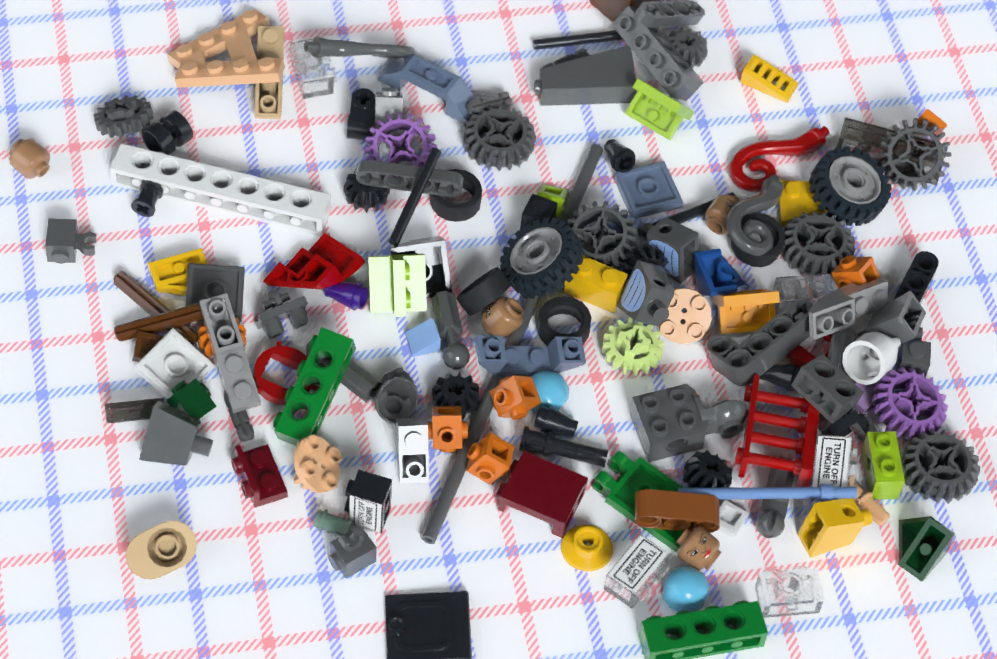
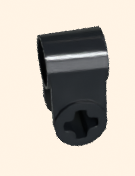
M360 88L352 94L350 115H348L347 139L365 140L367 136L374 137L370 132V128L375 127L376 98L370 89Z

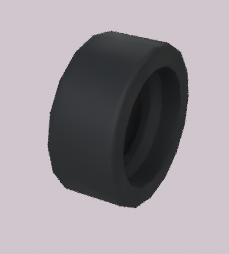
M450 169L448 171H454L463 176V188L471 193L472 198L465 203L454 204L447 202L439 195L430 194L431 207L439 217L447 221H466L474 217L480 210L482 186L474 174L466 170Z
M764 213L745 215L741 220V227L743 228L744 223L750 219L764 223L772 232L773 247L764 255H751L738 248L731 239V248L734 255L742 263L751 267L771 265L778 259L785 244V232L781 224L773 217Z
M495 267L466 287L456 299L466 313L471 316L500 297L509 289L511 283L500 268Z
M555 297L545 302L541 307L537 332L539 338L546 346L555 337H582L584 345L589 338L592 317L589 309L583 302L573 297ZM566 314L576 318L581 323V327L574 333H559L548 325V319L554 315Z

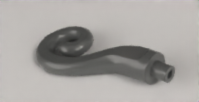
M317 36L312 41L304 43V51L311 52L314 58L361 55L402 58L416 53L415 48L412 46L331 40Z
M771 175L763 181L759 195L738 202L728 213L726 219L728 234L735 245L748 254L764 255L773 245L772 232L764 223L750 219L744 223L742 228L741 220L745 215L769 210L777 204L783 193V183L777 175ZM755 232L759 235L761 242L754 241L746 235Z

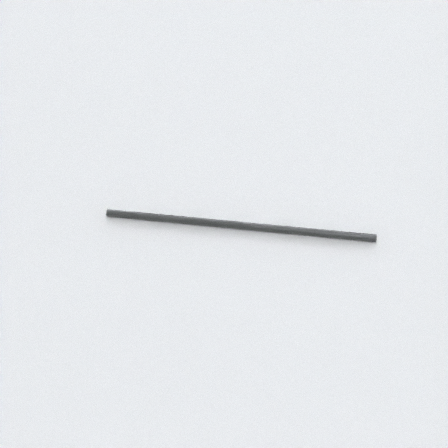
M591 145L559 221L562 220L567 224L568 219H574L573 212L575 210L578 211L603 153V148L600 145ZM537 295L535 299L528 296L525 297L521 306L524 311L523 323L508 336L505 346H520L540 300ZM491 375L468 428V439H464L462 442V449L458 451L421 539L427 544H435L466 472L469 461L467 453L475 442H479L494 407L489 391L497 387L499 381L506 377Z

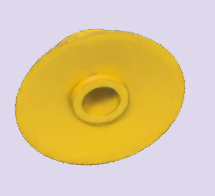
M593 525L573 527L565 533L561 540L560 549L564 560L577 570L588 572L599 570L605 567L613 556V543L605 531ZM584 543H590L591 546H586Z

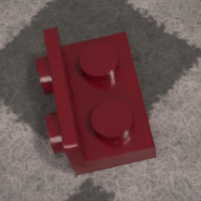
M268 444L244 452L240 445L234 446L235 457L231 458V464L236 475L240 474L243 479L241 489L245 499L250 498L254 508L288 498L287 488Z

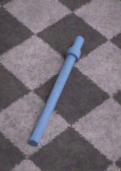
M820 484V487L678 488V492L713 495L718 499H821V502L833 499L857 498V487H833V484Z

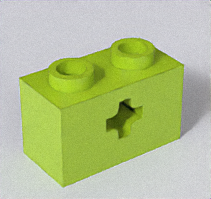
M896 431L867 432L861 453L868 492L873 494L872 498L874 500L898 499L905 479Z

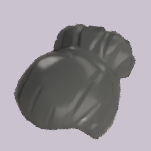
M398 367L382 377L381 387L375 395V409L380 418L390 424H396V419L411 418L417 409L418 390L409 373L404 371L403 367Z

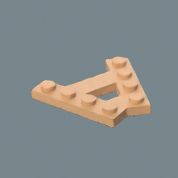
M255 8L247 10L241 16L222 23L220 27L208 33H203L197 39L180 45L176 50L168 53L169 62L178 68L175 76L177 88L280 82L285 69L283 58L266 57L257 59L250 40L251 36L258 33V26H270L268 17ZM225 50H228L231 61L214 60L206 62L209 58Z

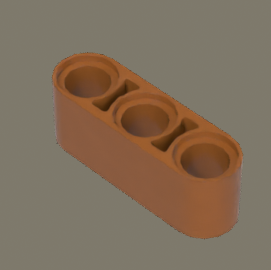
M653 489L640 490L635 493V524L644 528L685 531L687 528L693 531L696 527L702 526L712 533L720 529L719 499L716 496Z

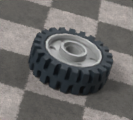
M844 146L843 149L836 147L833 151H828L819 160L809 179L811 186L809 190L810 193H814L812 197L814 202H820L818 208L821 211L828 210L826 216L831 218L833 215H836L837 222L845 220V225L851 226L855 223V226H861L863 223L865 225L870 223L882 212L891 197L890 191L892 186L888 183L890 180L889 175H883L885 172L883 165L876 166L879 161L875 157L870 160L868 159L869 153L864 152L861 155L860 149L854 148L851 151L850 147Z
M543 218V222L539 219L533 221L532 227L529 223L523 226L525 230L523 232L518 230L515 233L517 238H510L507 243L510 247H504L502 251L504 255L500 257V262L502 263L500 270L509 280L512 288L521 296H528L532 299H535L536 295L539 298H543L546 292L552 295L555 293L556 287L561 290L565 287L563 284L565 280L570 283L573 279L571 273H578L579 267L577 265H582L583 259L581 256L584 255L583 245L569 225L562 220L559 221L557 218H553L552 221L550 218Z

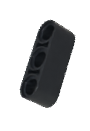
M921 251L916 254L895 294L894 300L911 290L919 303L922 304L938 268L939 261L935 254L928 251Z

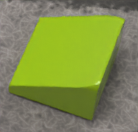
M542 184L537 195L557 202L556 217H560L568 190Z

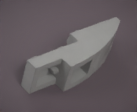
M880 278L860 286L851 283L822 297L809 311L810 339L815 340L856 325L855 319L874 313L889 303L888 281Z
M228 294L199 301L215 362L233 413L260 406L261 399L247 360L244 343Z

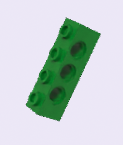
M321 327L318 335H313L308 347L310 353L307 360H302L298 367L296 384L289 387L285 396V402L287 403L284 410L277 413L273 422L277 438L295 446L301 439L309 435L317 436L356 350L353 339ZM321 359H332L328 366H318V362ZM312 383L320 385L316 392L309 393L306 391V388ZM300 409L308 410V414L304 418L297 419L294 417L296 411Z
M743 600L730 606L719 607L713 605L701 611L690 612L684 610L672 616L661 617L655 615L641 621L638 636L645 659H696L764 647L768 630L759 601L748 602ZM726 624H733L737 628H729ZM696 629H704L708 633L703 634L698 632ZM667 634H675L679 638L673 639L670 638Z

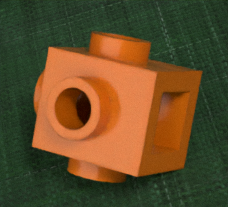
M851 255L844 257L840 260V264L831 272L838 289L851 283L860 286L881 278L872 256L855 257Z
M516 375L506 377L499 381L497 387L489 391L498 417L519 420L526 417L529 410L541 403L532 377Z
M461 406L432 407V422H427L428 439H433V449H439L441 452H454L456 449H462V439H468V421H462Z
M490 432L479 443L475 442L470 447L467 453L469 461L466 471L491 485L496 479L502 478L507 474L515 446Z

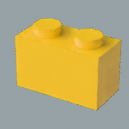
M581 256L583 259L582 265H577L579 267L577 274L571 273L573 279L570 283L565 280L563 293L614 314L617 309L618 300L627 284L628 274L588 257Z

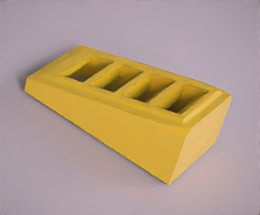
M754 54L745 66L740 82L787 104L799 84ZM782 85L787 86L785 91L781 90Z

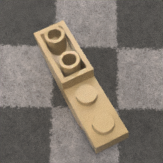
M258 26L257 59L271 57L283 58L284 60V26ZM283 74L280 82L255 83L254 119H282Z

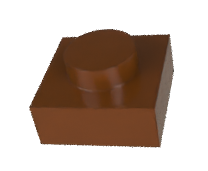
M138 331L132 361L140 362L164 336Z

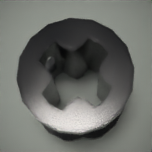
M150 180L143 181L140 185L138 198L134 199L131 204L133 211L143 217H152L156 211L155 204L157 200L163 196V188L158 183Z

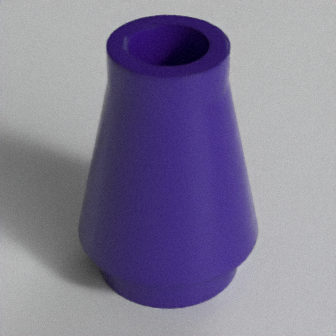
M340 282L325 288L324 292L326 297L332 298L352 310L363 309L369 294L368 288L363 287L362 283Z

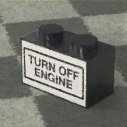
M359 469L355 479H349L345 490V496L348 498L344 511L348 512V520H353V526L358 527L361 525L363 529L382 534L391 511L393 479Z

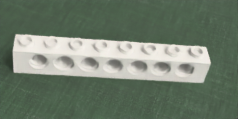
M120 144L110 167L111 184L113 186L140 192L141 183L145 180H150L158 183L163 188L162 198L318 236L323 235L331 213V194L298 187L295 184L273 181L266 177L261 178L245 174L241 171L220 168L216 165L195 162L188 158L170 156L163 152H154L138 146Z

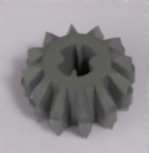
M680 26L678 31L671 30L669 37H667L692 69L694 66L700 67L708 53L707 38L702 37L701 31L693 32L692 27L689 30H684Z

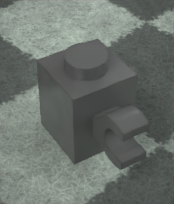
M48 218L45 242L47 262L58 264L76 263L77 249L86 256L95 255V245L86 244L97 243L96 233L86 232L79 234L77 219Z
M922 327L919 328L915 338L901 344L896 360V370L902 366L906 371L914 367L917 374L924 370V377H926L930 367L931 342L922 341Z
M359 525L330 542V555H328V559L335 571L340 570L347 579L376 562L377 547L362 526Z

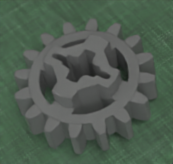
M125 95L123 99L114 98L109 102H105V107H98V113L93 115L97 131H100L102 136L108 134L109 138L114 136L123 138L127 133L132 136L138 131H143V126L150 125V120L154 119L150 101H146L145 97L139 99L138 95L133 97Z

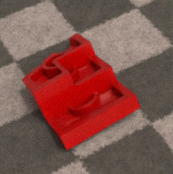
M324 233L309 251L302 247L286 266L279 262L263 282L267 286L306 289L328 288L353 275L363 266L365 261L362 256Z

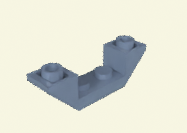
M416 54L391 60L378 76V81L390 87L398 88L397 91L399 92L409 82L445 100V115L465 125L467 121H470L472 115L466 109V104L470 100L476 99V97L462 78Z
M476 335L474 338L479 365L495 377H511L513 375L531 377L540 371L561 373L586 364L582 337H555L548 346H505L503 336Z

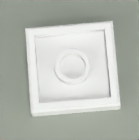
M172 328L134 367V370L164 397L169 399L173 395L171 389L181 381L185 380L188 384L196 378L200 383L214 370L216 365Z

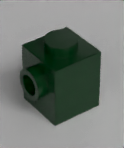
M196 378L188 384L185 380L181 381L171 389L173 395L166 400L170 406L198 420L217 406L210 398L211 393L207 386L202 382L199 383Z

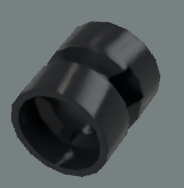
M177 110L170 111L161 117L159 122H154L142 131V139L148 150L163 152L167 155L173 153L176 147L180 148L192 140L194 135L189 122Z

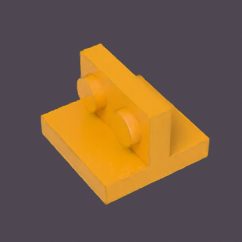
M755 289L712 296V304L717 306L719 334L751 332L760 329L775 317L774 303H780L779 291Z

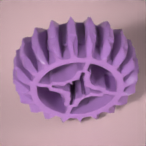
M401 112L397 113L396 120H393L391 114H388L387 123L378 119L377 123L380 128H370V132L374 137L367 136L365 138L366 143L370 144L364 147V152L370 154L366 160L382 161L379 157L381 142L385 143L390 149L387 162L399 164L402 161H408L412 163V166L419 167L424 166L432 148L438 149L437 144L432 143L436 140L435 134H428L431 127L429 125L422 126L423 119L420 117L413 122V114L411 113L407 115L406 120L403 119ZM405 130L400 136L390 135L391 132ZM415 135L423 142V150L420 156L411 148ZM405 145L406 151L400 150L397 153L395 146L402 147ZM391 175L395 178H401V176Z
M903 366L896 371L892 369L877 382L878 384L872 392L874 396L871 399V404L875 406L872 414L880 416L877 424L884 423L886 425L885 432L890 430L896 431L897 438L903 435L905 442L910 441L913 437L918 438L922 431L927 435L932 429L938 432L942 427V423L946 420L947 415L945 412L948 408V405L944 403L947 395L939 393L942 385L935 386L932 383L934 377L928 379L924 377V370L917 374L914 367L909 368L907 371ZM902 389V392L896 394L892 393V390ZM921 415L927 416L925 420H916V417Z

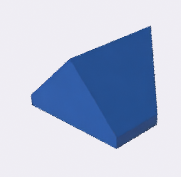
M720 248L694 252L693 254L697 290L703 296L735 293L750 287L721 255Z

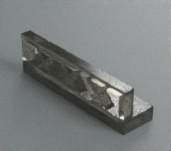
M845 117L836 147H841L842 149L843 143L850 144L860 149L861 155L864 152L870 153L872 151L886 152L887 147L880 146V142L884 141L889 144L891 139L887 138L884 134L889 132L894 136L896 132ZM904 135L895 142L892 149V157L906 151L907 143ZM913 136L916 144L921 147L935 144L934 141ZM910 140L911 153L901 157V159H913L912 162H916L917 167L920 168L918 163L919 156L929 151V149L922 151L919 148L917 150V147H914ZM944 147L943 152H947L948 147ZM937 152L925 156L922 162L923 166L934 167L937 160ZM883 157L879 159V162L876 166L879 167V164L881 162L887 161V158ZM907 162L909 165L905 167L895 165L896 169L902 174L917 177L913 164ZM889 165L884 167L885 171L890 169ZM936 173L933 177L937 180L938 184L940 176ZM930 179L925 180L926 183L933 184Z

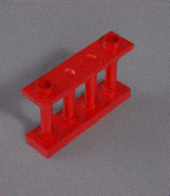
M754 374L752 386L746 385L743 402H748L743 446L737 448L735 464L740 465L738 477L744 478L747 464L793 472L792 475L797 476L796 487H809L814 466L819 411L803 396L799 398L758 390L760 375ZM756 401L800 409V412L805 414L800 416V418L757 411L755 410ZM759 422L796 429L797 433L802 434V437L793 439L753 431V423ZM751 443L794 450L795 454L800 455V458L789 460L750 452Z

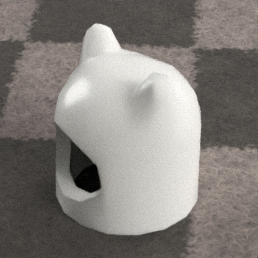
M880 332L864 333L849 344L843 353L842 363L845 372L857 383L865 385L876 383L893 369L897 360L898 348L901 345L900 339L898 337L890 338Z

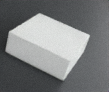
M723 499L719 505V531L735 539L748 519L750 512Z

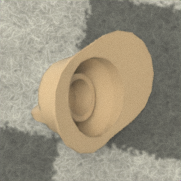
M171 520L163 522L138 534L131 540L126 550L127 565L132 573L141 579L153 580L161 578L185 566L192 560L197 548L196 536L188 525L180 521Z

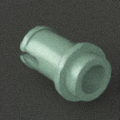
M328 509L324 511L318 510L313 527L318 528L317 531L319 532L325 530L340 536L350 531L353 520L330 514Z

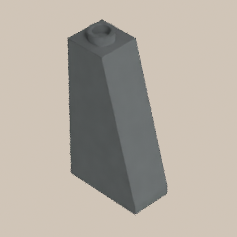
M623 46L541 68L539 80H534L535 96L539 95L540 106L631 103L636 95V90L632 88L636 82L632 50L629 46Z

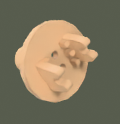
M689 288L674 289V296L668 307L669 317L658 325L661 334L670 341L679 344L692 343L702 339L708 331L712 320L711 308L706 298L698 291ZM683 308L687 309L685 313L682 312ZM682 319H685L684 324L680 323Z
M309 435L301 439L296 444L293 453V463L297 474L294 477L293 483H302V489H309L319 494L336 489L340 478L339 463L342 461L339 449L332 447L325 439L316 435Z

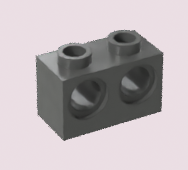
M823 354L802 366L791 385L832 424L853 411L864 393Z

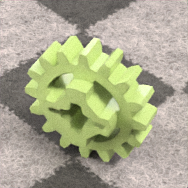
M628 318L627 324L618 320L617 326L610 325L608 333L604 334L602 353L606 354L605 361H613L612 369L614 370L619 367L623 368L624 375L627 374L628 370H632L634 376L638 375L639 370H642L645 374L649 373L650 366L656 368L658 360L662 359L664 340H660V331L652 332L653 325L644 326L642 322L633 323L632 318Z

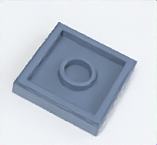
M665 161L636 167L626 173L614 172L613 179L630 216L641 218L683 207V200Z

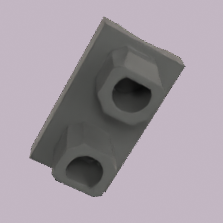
M275 289L268 291L269 300L261 303L262 308L267 311L258 314V320H255V325L257 329L263 328L270 340L284 334L285 330L280 320L289 318L293 329L307 325L309 320L305 308L308 302L305 296L283 304L290 300L287 292L279 295Z

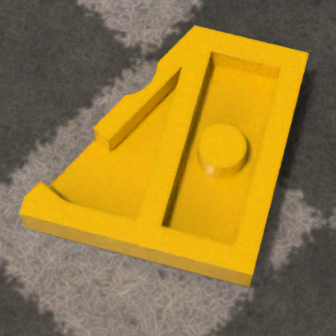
M780 180L783 183V193L778 201L779 223L782 228L786 227L794 216L800 218L803 212L809 216L813 210L816 214H822L824 211L828 212L826 209L821 211L818 208L820 202L815 203L812 199L814 193H810L809 188L811 184H809V181Z
M202 248L149 262L148 270L156 292L186 296L188 263L207 264Z

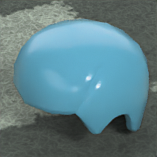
M540 371L531 376L541 400L539 405L531 409L534 412L538 413L541 405L545 407L550 405L559 410L569 399V387L564 377L559 373Z
M679 566L671 570L667 575L662 597L668 607L676 612L684 610L695 612L704 607L709 593V583L704 573L696 568Z

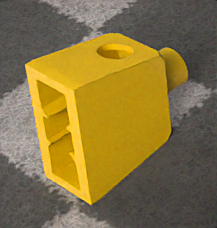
M854 499L814 503L797 535L809 557L812 558L853 543L862 527L872 524V515L867 508L859 510Z

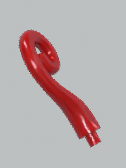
M822 126L820 129L812 127L804 134L793 139L765 140L746 145L733 156L729 164L730 178L742 190L760 192L763 181L771 175H777L776 168L773 163L766 159H755L750 162L749 170L751 172L763 171L765 176L760 179H752L743 172V166L749 160L762 155L803 156L813 153L825 145V137L830 132L825 126Z

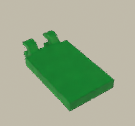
M617 451L611 458L612 463L609 465L613 472L621 474L618 479L614 480L608 473L601 470L594 479L596 482L592 485V488L597 492L607 494L605 502L634 523L636 492L644 489L678 492V488H684L641 457L633 462L620 451ZM641 527L677 553L681 545L676 541L684 531Z

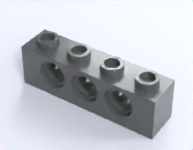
M627 6L611 25L671 98L687 101L704 82L659 27L649 28L642 25L634 17V12L637 8Z

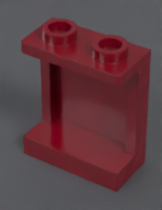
M523 451L519 460L514 459L508 471L510 477L507 483L502 482L497 490L496 498L499 499L498 510L504 512L505 508L509 506L552 524L551 534L563 538L586 493L588 477Z

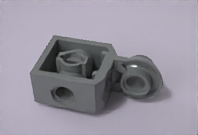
M686 383L632 397L630 417L649 463L703 449L705 438L708 434L718 433L723 439L736 437L744 430L743 423L747 417V404L740 400H725L704 409L696 390Z

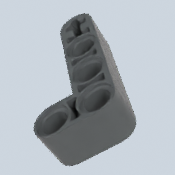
M799 299L792 302L741 344H738L727 335L712 337L707 344L712 367L737 386L751 384L754 374L761 376L810 337L809 311L813 303L807 299Z

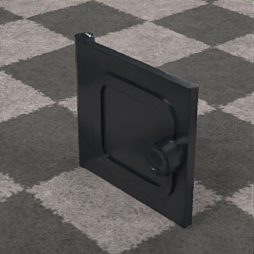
M468 591L385 595L387 659H472Z

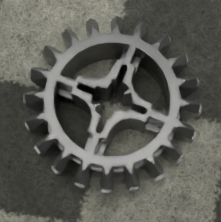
M489 105L487 111L481 109L477 115L472 114L470 121H467L465 125L463 141L466 152H469L471 160L477 159L478 166L487 164L488 170L491 167H497L498 171H500L502 167H506L510 171L513 165L520 168L522 161H528L530 154L534 151L536 135L529 117H522L521 110L513 112L511 106L508 109H503L501 105L497 109H493ZM485 132V137L480 138V135ZM519 138V141L515 144L514 139Z
M913 118V126L908 127V122L905 119L902 120L904 129L900 130L894 124L892 128L896 134L894 136L889 132L884 134L891 140L889 144L884 141L880 142V146L887 147V151L878 152V156L887 158V161L879 164L880 166L883 165L885 167L889 165L890 167L884 175L888 174L890 176L892 173L896 175L892 179V184L895 185L900 178L903 180L901 184L902 189H906L907 183L912 182V190L916 191L917 182H921L922 188L927 189L925 180L930 179L935 185L937 180L933 177L934 174L937 173L941 177L945 176V173L939 170L941 165L947 168L950 166V163L943 161V157H951L952 153L943 152V148L950 146V142L947 141L941 144L940 139L946 134L945 132H941L937 136L934 134L938 125L934 124L928 130L926 129L928 120L925 119L922 127L917 126L918 119ZM912 132H921L928 135L935 144L925 147L917 145ZM904 135L907 143L906 151L892 157V149L895 142ZM910 140L913 146L917 147V150L919 148L922 151L929 149V151L919 156L918 163L920 168L917 167L916 162H912L913 159L905 158L901 160V157L911 153ZM937 152V160L934 167L925 174L922 163L924 157ZM903 162L913 164L917 177L902 174L896 169L895 165Z
M594 200L592 203L593 208L590 209L587 205L583 204V213L575 210L573 212L575 219L567 220V225L574 231L579 240L585 241V244L591 245L594 249V253L583 249V256L607 266H613L614 269L618 270V262L627 261L626 252L633 254V246L638 244V240L635 237L638 231L636 227H633L635 224L632 217L627 218L628 211L626 209L619 212V205L617 203L609 208V204L605 200L602 207H598V203ZM597 221L595 225L586 227L590 223ZM609 221L617 225L623 234L608 228L607 222ZM602 229H603V231H604V236H602V238H601V240H600V242H599V246H598L597 239H599L600 235L602 234ZM609 248H615V249L612 250L611 252H608V253H605V254H604V252H605L607 249H609Z
M813 210L810 216L803 212L800 218L794 216L791 223H788L785 227V244L781 253L785 254V262H791V270L800 269V276L806 272L809 273L811 279L815 275H819L823 280L826 274L833 278L831 272L840 264V260L847 256H854L855 237L851 236V228H845V221H836V215L830 218L826 216L825 211L821 215H817Z
M934 429L928 435L922 431L918 438L913 437L910 440L909 445L905 447L903 452L904 456L901 463L904 477L907 478V486H915L914 493H924L925 500L933 497L936 504L940 502L941 498L947 504L952 502L953 498L959 501L963 498V495H968L978 481L977 477L980 473V466L978 465L979 456L973 455L974 446L966 447V438L963 440L956 439V432L949 436L946 434L945 429L940 434H937Z

